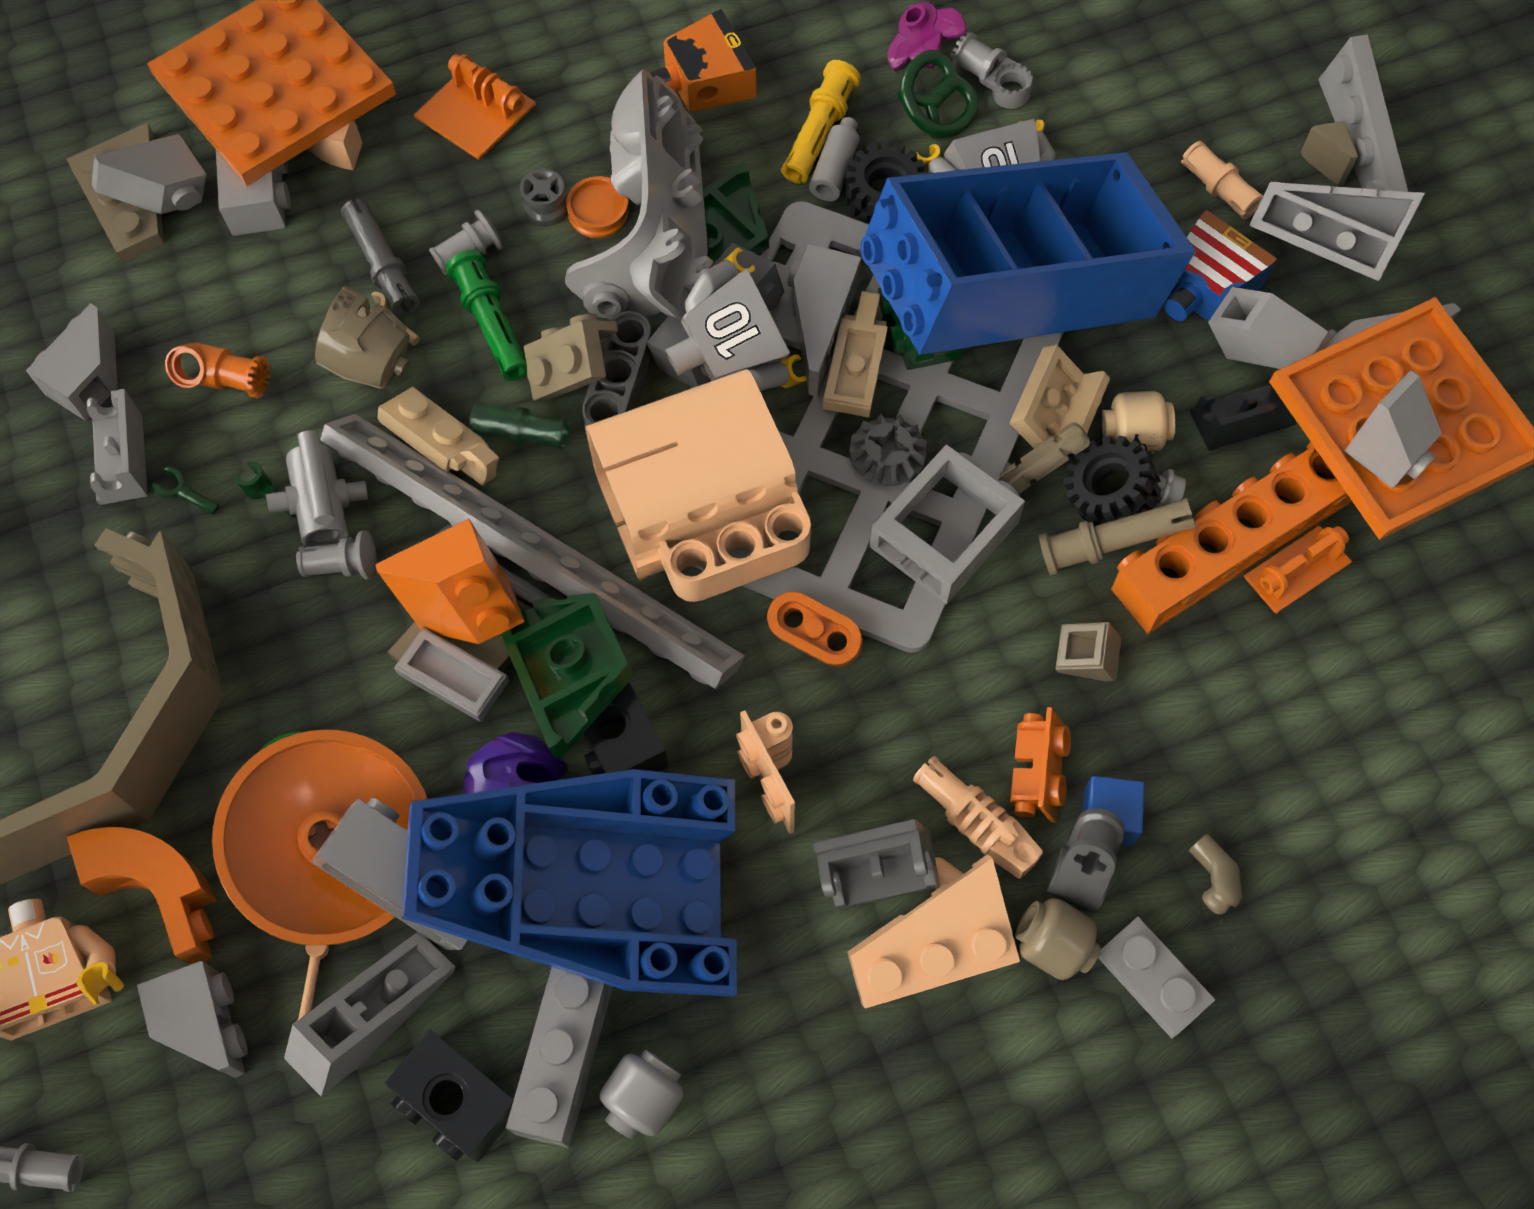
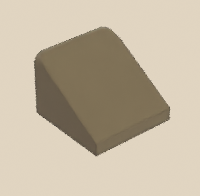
M1344 121L1313 126L1301 150L1302 157L1337 186L1344 185L1358 158L1357 151Z
M1109 622L1062 624L1055 670L1058 673L1095 680L1116 681L1121 636Z

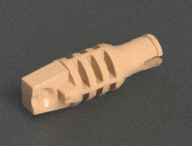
M936 756L931 757L928 760L930 765L928 766L924 763L915 774L913 781L919 784L946 809L945 816L947 821L952 826H956L963 836H967L974 846H978L985 856L988 854L995 863L1018 879H1021L1036 865L1043 854V850L1013 816H1009L1002 806H998L993 798L984 794L983 789L973 784L967 786L944 766Z

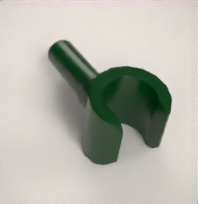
M256 462L247 463L256 474L254 479L244 482L238 476L234 477L237 484L250 499H266V494L277 493V489L272 486L271 479Z
M165 467L161 470L176 480L177 486L175 489L164 490L159 485L152 483L154 492L160 497L172 498L178 496L212 515L219 508V504L184 484L182 474L175 468Z

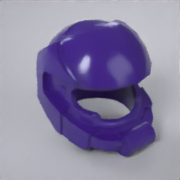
M510 732L498 736L495 741L491 740L467 761L466 767L468 769L465 773L463 790L464 794L556 781L566 773V763L561 757L555 759L547 744L537 736Z

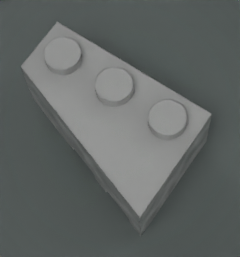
M1270 182L1249 226L1379 281L1425 193Z

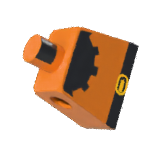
M722 9L667 37L663 43L665 67L648 72L653 78L655 76L661 77L674 91H678L688 110L693 112L757 97L756 67Z

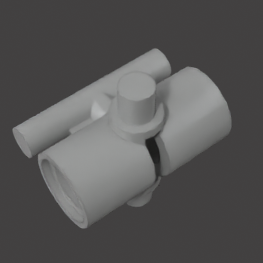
M306 430L298 434L299 446L292 449L286 456L291 486H285L284 492L266 494L268 512L289 511V515L296 514L303 546L339 543L341 538L349 536L343 508L349 507V502L368 499L365 481L346 483L345 479H337L331 449L319 444L317 432Z

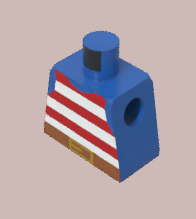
M1206 210L1187 236L1196 252L1171 291V295L1163 304L1164 309L1171 318L1177 321H1184L1193 311L1209 321L1231 287L1260 291L1265 286L1277 258Z

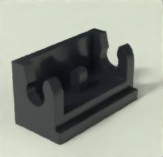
M1271 384L1215 400L1213 394L1202 396L1199 398L1197 405L1190 410V414L1208 451L1294 426L1297 423Z

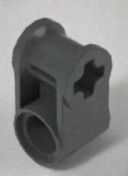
M1100 808L1088 809L1080 814L1065 848H1062L1046 893L1094 912L1099 911L1115 871L1116 854L1125 833L1123 821L1116 814Z

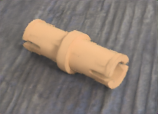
M1202 141L1191 145L1183 155L1182 165L1202 180L1206 185V191L1211 196H1219L1242 219H1248L1254 215L1263 195L1243 180L1239 175V169L1234 164H1226Z

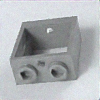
M946 444L874 522L871 528L869 547L947 605L1019 523L1025 501L1020 498L1018 492L1009 483L995 480L981 470L979 464L970 455L963 452L958 453ZM942 477H945L996 514L954 563L901 524Z

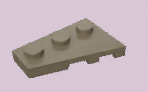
M148 122L66 159L122 263L164 244L161 214L97 193L92 187L94 156L154 140V133Z

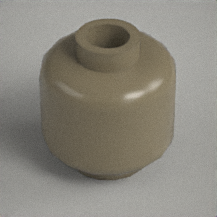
M1050 898L1042 904L1037 901L1032 903L1023 914L1016 929L1015 937L1020 941L1021 957L1059 980H1067L1078 971L1087 973L1093 967L1100 954V945L1096 943L1097 927L1095 921L1060 899Z

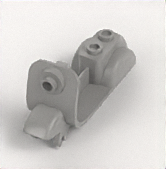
M643 69L630 81L616 103L612 114L611 145L609 147L612 163L611 182L615 190L622 197H628L635 204L641 205L637 223L629 235L620 243L596 256L573 264L567 269L565 275V284L583 300L586 310L590 314H596L600 318H607L611 321L619 313L626 311H636L643 314L646 318L660 312L668 316L682 318L685 313V300L688 297V293L692 290L700 274L708 270L713 264V261L707 256V231L699 145L703 141V137L699 134L702 128L696 124L693 117L683 108L682 101L677 93L661 77L655 76L653 78Z

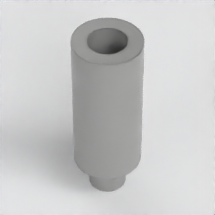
M842 118L840 125L833 126L829 131L809 184L810 192L821 200L834 201L839 198L846 179V171H848V164L851 159L853 160L860 142L859 134L856 132L858 123L853 118Z

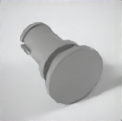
M474 211L478 221L471 225L465 222L461 225L463 230L436 247L429 249L444 275L447 274L445 269L448 261L460 252L477 250L485 255L487 253L485 249L492 244L498 251L503 249L497 230L481 211Z
M367 530L358 532L355 541L351 537L341 538L339 543L300 546L298 547L299 552L296 553L297 568L302 577L340 572L344 576L349 577L355 576L359 571L362 578L368 580L374 578L376 574V547L371 534Z

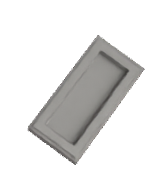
M422 628L394 667L399 676L479 722L483 721L509 683L508 676L425 628Z

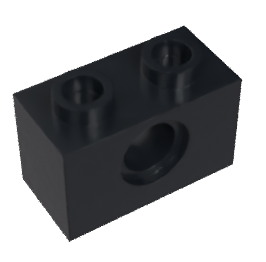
M629 682L581 735H584L591 749V752L585 754L584 758L592 775L631 769L659 772L669 767L666 751ZM617 723L625 727L623 733L617 738L605 739L599 736L600 731L606 725Z
M431 1029L384 1083L397 1095L390 1104L414 1125H417L422 1117L438 1130L432 1141L457 1162L464 1154L479 1162L505 1130L514 1101ZM460 1086L463 1091L461 1106L452 1114L441 1115L438 1109V1099L441 1093L448 1087Z

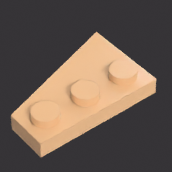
M987 854L972 865L973 868L950 884L947 882L932 892V897L906 915H899L847 951L860 1001L865 1009L1020 962L994 861L991 856Z

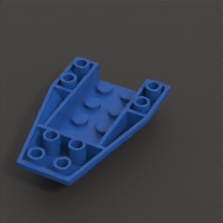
M631 769L413 801L409 808L402 919L626 991L733 997L737 995L736 939L721 938L720 842L735 832V780Z

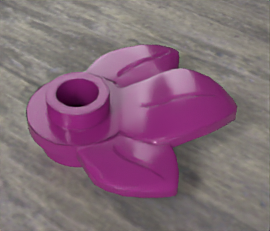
M919 2L907 8L898 23L899 33L888 49L887 57L891 68L896 71L921 52L927 50L940 51L943 40L955 39L967 33V25L962 15L953 8L936 9L929 2ZM928 64L925 68L932 69L935 67V64Z

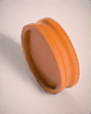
M594 176L583 179L571 188L566 198V208L570 224L578 233L586 237L605 238L619 232L629 219L628 197H622L615 190L611 178Z

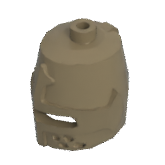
M343 286L332 301L320 329L315 349L316 364L345 380L383 389L387 387L390 379L395 374L402 377L406 372L410 361L404 357L410 335L406 332L407 328L389 309L377 304L370 312L367 297L347 286Z

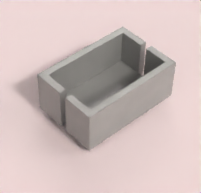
M372 797L369 802L365 803L358 798L348 808L311 863L445 950H461L467 939L402 919L408 831L395 823L400 815L383 802Z

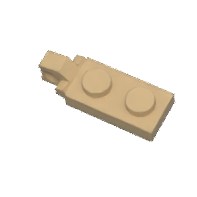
M862 291L857 315L845 314V318H841L823 399V409L870 417L888 328L886 321L876 320L880 294Z
M414 387L407 389L378 407L377 419L382 425L446 473L451 469L456 471L461 469L482 486L496 477L499 457L488 447V444Z

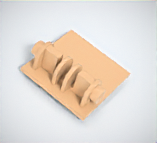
M744 710L740 712L742 732L736 734L741 750L737 751L738 756L750 779L759 776L765 794L761 795V798L772 821L775 824L783 821L789 834L794 833L795 801L778 772L792 758V721L782 712H772L751 722Z

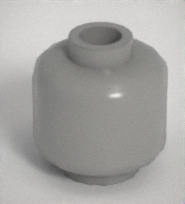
M647 1049L644 1050L641 1056L632 1053L625 1055L600 1092L602 1104L610 1111L605 1122L631 1140H633L638 1131L647 1136L658 1135L683 1098V1088L677 1082L682 1074Z

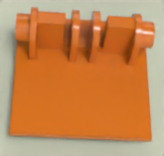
M455 54L448 63V68L451 70L453 78L414 114V117L480 160L536 106V102L521 93L518 87L510 86L504 82L498 74L492 73L487 67H481L473 62L472 58L467 54Z

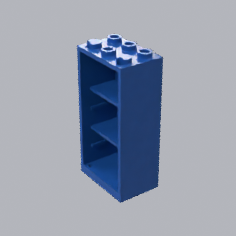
M1127 152L887 178L859 249L863 261L871 269L881 287L883 296L891 304L901 322L904 333L910 337L919 355L1155 318L1196 252Z

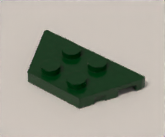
M743 161L703 189L708 247L707 256L713 261V264L731 243L757 255H760L769 248L768 234L764 220L761 218L756 193L752 187L748 165Z
M595 593L572 595L564 600H556L554 598L534 600L533 608L521 610L525 622L501 634L546 744L555 759L565 755L635 676Z

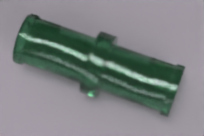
M476 403L470 414L469 426L474 433L509 438L510 443L521 446L525 442H531L563 450L567 445L570 432L568 419L530 414L529 409L523 407H516L513 411Z

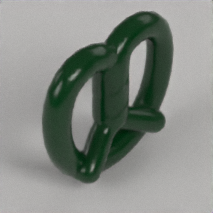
M927 50L915 56L906 67L901 78L897 97L902 102L909 118L918 128L929 134L931 138L937 139L939 137L944 138L957 135L973 122L979 109L977 93L967 80L958 76L954 64L946 54L938 50ZM928 64H935L942 70L944 74L943 79L927 95L913 92L914 81L923 67ZM954 91L960 92L966 102L964 112L950 123L939 124L938 108ZM918 106L924 107L926 109L927 116L920 110Z

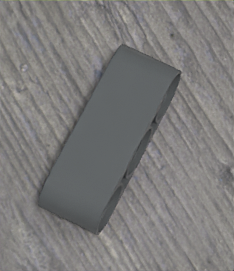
M626 311L619 313L612 319V321L617 322L618 332L604 339L601 349L606 377L589 384L582 409L585 426L638 408L653 361V356L646 343L652 336L649 320L643 314L636 311ZM629 340H638L634 343H625ZM618 378L627 379L624 382L620 383L612 382L613 380Z

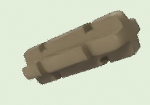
M1076 422L1070 423L1058 432L1060 437L1054 439L1053 436L1020 458L1021 464L1017 466L1014 462L1004 469L1000 474L1001 480L1009 483L1020 494L1031 486L1030 481L1035 478L1036 481H1039L1068 461V454L1073 452L1076 455L1088 447L1090 444L1088 435Z

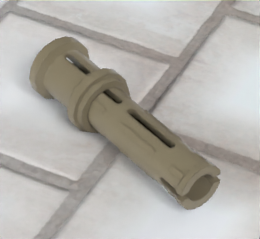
M1185 498L1179 502L1094 526L1093 521H1083L1079 523V528L1052 536L1045 532L1039 534V541L1050 576L1059 573L1060 568L1085 561L1096 564L1099 563V560L1103 559L1104 553L1185 530H1193L1196 527L1188 500Z

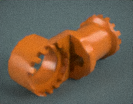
M190 342L171 349L165 360V368L169 378L176 385L183 388H192L200 385L223 390L226 387L247 391L250 397L260 398L267 389L264 385H269L270 383L266 381V378L271 377V374H268L271 371V367L266 357L256 356L253 359L233 355L230 349L205 345L199 342ZM184 353L192 354L199 362L200 372L196 378L188 376L181 367V359Z

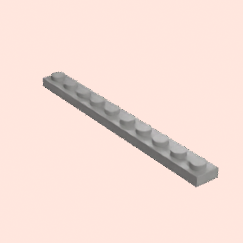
M357 414L324 425L321 441L337 450L342 458L356 462L373 473L377 480L394 486L410 496L415 504L432 510L448 520L452 526L470 519L485 544L489 546L493 553L510 559L526 569L531 577L548 583L567 595L568 598L572 595L595 593L612 628L629 634L648 646V649L653 654L667 658L688 671L690 676L696 681L717 689L738 672L745 655L449 471L446 473L420 453Z

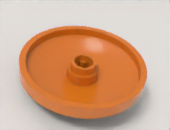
M314 730L293 734L268 745L256 753L239 769L226 787L219 802L213 825L212 848L216 871L226 894L235 907L246 919L266 933L284 941L309 946H329L354 941L373 933L394 919L393 915L314 865L311 861L348 808L358 798L365 803L369 802L372 797L383 802L400 815L395 823L408 831L411 802L428 799L419 779L411 768L397 754L381 743L363 735L340 730Z

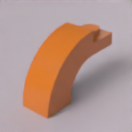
M122 827L95 828L67 836L82 886L100 897L128 888H140L151 891L159 905L174 955L189 965L213 958L208 940L214 938V932L211 922L202 907L216 902L217 898L206 877L191 861L163 840L135 829Z

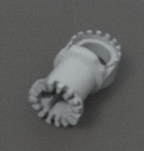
M968 31L960 37V41L957 40L956 44L959 47H954L952 51L956 53L950 55L956 69L964 68L979 77V82L992 90L994 101L1001 107L1016 109L1028 102L1033 75H1031L1030 70L1027 71L1026 66H1022L1009 59L1006 51L999 48L994 50L978 41L977 35ZM1012 81L1022 85L1023 89L1010 92L1001 85Z

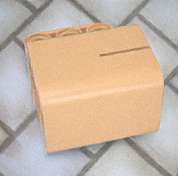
M748 369L585 426L593 466L600 488L615 525H622L617 527L639 580L665 570L672 589L677 596L685 601L697 602L796 566L804 561L809 554L811 523L797 491L795 469L755 379ZM782 531H793L799 537L787 541L778 538L776 535ZM737 548H745L752 552L746 558L740 559L729 555L732 550ZM693 565L705 569L701 574L692 577L681 573L683 569Z

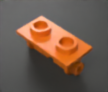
M1319 525L1245 574L1244 578L1272 611L1277 614L1352 563L1344 553L1345 544L1349 542L1348 534L1339 526L1323 529Z
M1047 707L1046 721H1044V717L1040 714L1028 713L1023 716V722L1017 725L1015 760L1017 762H1033V767L1013 769L1010 805L1015 807L1014 815L1018 817L1033 818L1035 817V811L1041 810L1051 823H1057L1058 806H1064L1066 802L1067 786L1064 775H1061L1062 758L1067 757L1070 753L1071 735L1069 727L1064 725L1052 707Z

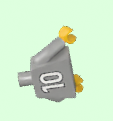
M1035 119L1019 121L1015 124L955 139L945 151V159L941 157L940 148L937 144L929 146L930 157L928 158L921 157L916 152L917 161L923 160L925 164L924 172L927 173L1055 160L1056 153L1043 133L1044 121H1035Z
M738 247L723 261L700 274L685 300L686 314L681 320L689 338L665 349L668 359L678 376L703 364L711 381L748 369L760 391L779 386L789 388L807 380V376L797 377L792 371V363L801 360V357L793 355L786 358L790 352L750 275L755 270V266L752 265L747 269L738 264L736 258L743 252Z

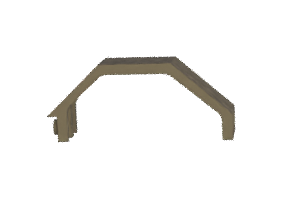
M105 528L95 546L98 550L113 556L110 563L112 566H115L114 568L117 571L131 576L128 581L131 587L159 599L169 647L168 661L104 765L94 777L0 820V885L71 855L67 836L105 827L131 829L148 822L224 697L194 573L161 530L153 542L135 532L128 531L126 536H123Z

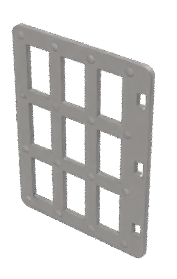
M795 202L785 209L769 240V248L762 253L761 257L773 261L781 245L793 250L786 265L774 262L785 293L782 295L777 307L769 311L787 346L801 350L793 307L794 288L788 286V276L793 261L795 259L802 260L808 243L829 249L833 247L862 258L859 249L869 224L808 202ZM873 275L865 292L878 294L880 285ZM879 306L876 320L883 321L886 315L882 314ZM857 307V309H856V311H855V313H854L853 316H856V315H857L858 307ZM1064 332L1024 338L1000 392L949 374L954 361L907 370L903 356L885 349L883 350L878 380L908 390L896 418L902 415L904 421L910 425L918 424L920 434L936 401L986 419V425L971 457L976 460L981 470L999 481L1001 480V472L1011 465V463H1008V460L1020 435L1009 424L1042 348L1059 345ZM830 363L818 397L813 396L794 437L782 432L779 433L795 469V482L798 494H800L807 477L810 476L857 494L859 497L821 577L793 566L742 586L773 599L786 592L802 593L850 618L858 626L862 635L905 652H919L929 644L945 608V603L917 582H915L903 610L850 589L870 546L872 525L911 482L908 481L896 486L874 484L863 478L856 471L850 458L822 448L839 413L823 409V399L831 367ZM891 437L890 440L888 439L887 443L882 446L881 462H885L886 457L890 456L892 451H898L894 437ZM958 487L953 498L931 490L909 515L940 526L931 547L954 563L974 541L987 508ZM737 548L732 550L729 555L740 559L746 558L752 552L745 548ZM693 565V567L698 568L703 571L705 570L700 566Z

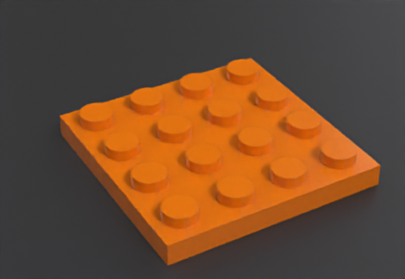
M255 0L147 63L156 80L246 186L396 95L393 82L317 0Z
M1436 297L1274 372L1269 381L1379 540L1534 464V427ZM1412 370L1420 376L1442 434L1429 449L1436 457L1415 480L1406 474L1392 489L1345 452V449L1382 399Z

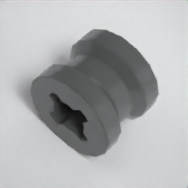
M545 168L527 173L520 184L526 217L537 226L547 227L561 222L567 215V197L562 177L559 173Z

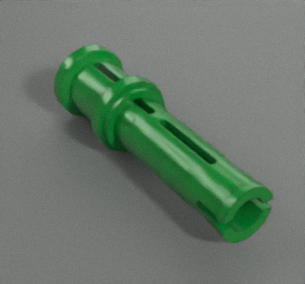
M477 250L460 252L453 256L446 264L445 270L447 275L457 283L462 293L460 302L463 308L474 314L481 331L499 365L503 378L507 381L518 380L527 375V363L525 354L500 306L501 291L497 283L490 280L485 270L486 260L482 252Z

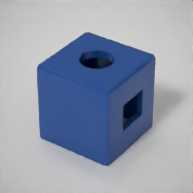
M1092 776L1083 791L1082 812L1088 809L1100 808L1116 814L1123 821L1125 827L1121 845L1131 847L1143 832L1144 782Z

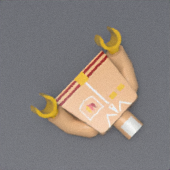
M40 899L23 900L9 907L8 912L13 933L0 937L1 1038L11 1041L110 1003L112 999L107 986H110L115 992L123 989L124 984L116 975V959L113 946L88 926L75 925L61 916L46 919L43 902Z

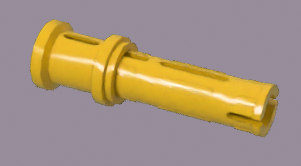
M831 60L827 63L823 71L824 80L821 87L814 90L809 99L811 109L809 116L781 168L783 176L793 183H806L832 125L844 117L848 109L846 101L850 93L857 90L861 82V75L858 70L845 61Z

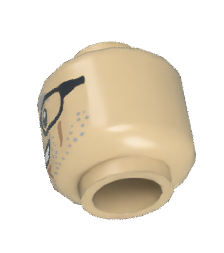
M1157 391L1118 393L1112 402L1111 410H1103L1102 412L1103 437L1111 436L1116 444L1118 436H1125L1130 443L1133 440L1138 442L1142 449H1145L1146 453L1160 452L1164 448L1166 441L1173 440L1174 406L1172 402H1165L1163 395Z

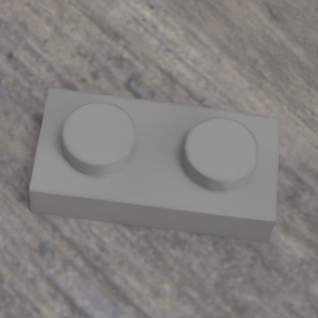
M1139 917L1135 918L1100 950L1098 959L1171 1039L1176 1037L1215 1001L1212 995Z

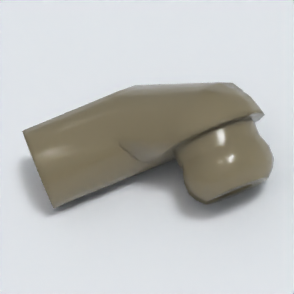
M1207 833L1188 851L1211 875L1212 886L1202 895L1204 903L1215 914H1225L1231 906L1237 907L1242 899L1240 870L1237 863Z

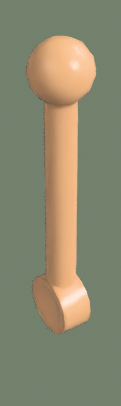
M305 946L310 960L298 1020L311 1011L320 961L328 954L329 946Z

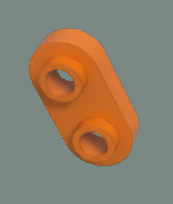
M799 592L783 593L776 597L769 606L767 613L768 625L775 636L788 645L831 667H845L853 663L860 655L863 638L858 626L850 618ZM792 612L803 614V621L796 628L786 625V618ZM838 634L845 636L847 644L844 649L833 651L829 648V641L833 636Z

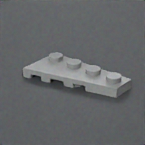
M1368 34L1350 37L1318 81L1335 122L1344 121L1358 154L1353 168L1361 188L1408 192Z

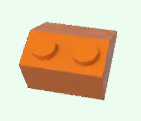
M470 519L375 564L379 575L420 630L425 628L436 635L480 644L525 622L510 580Z

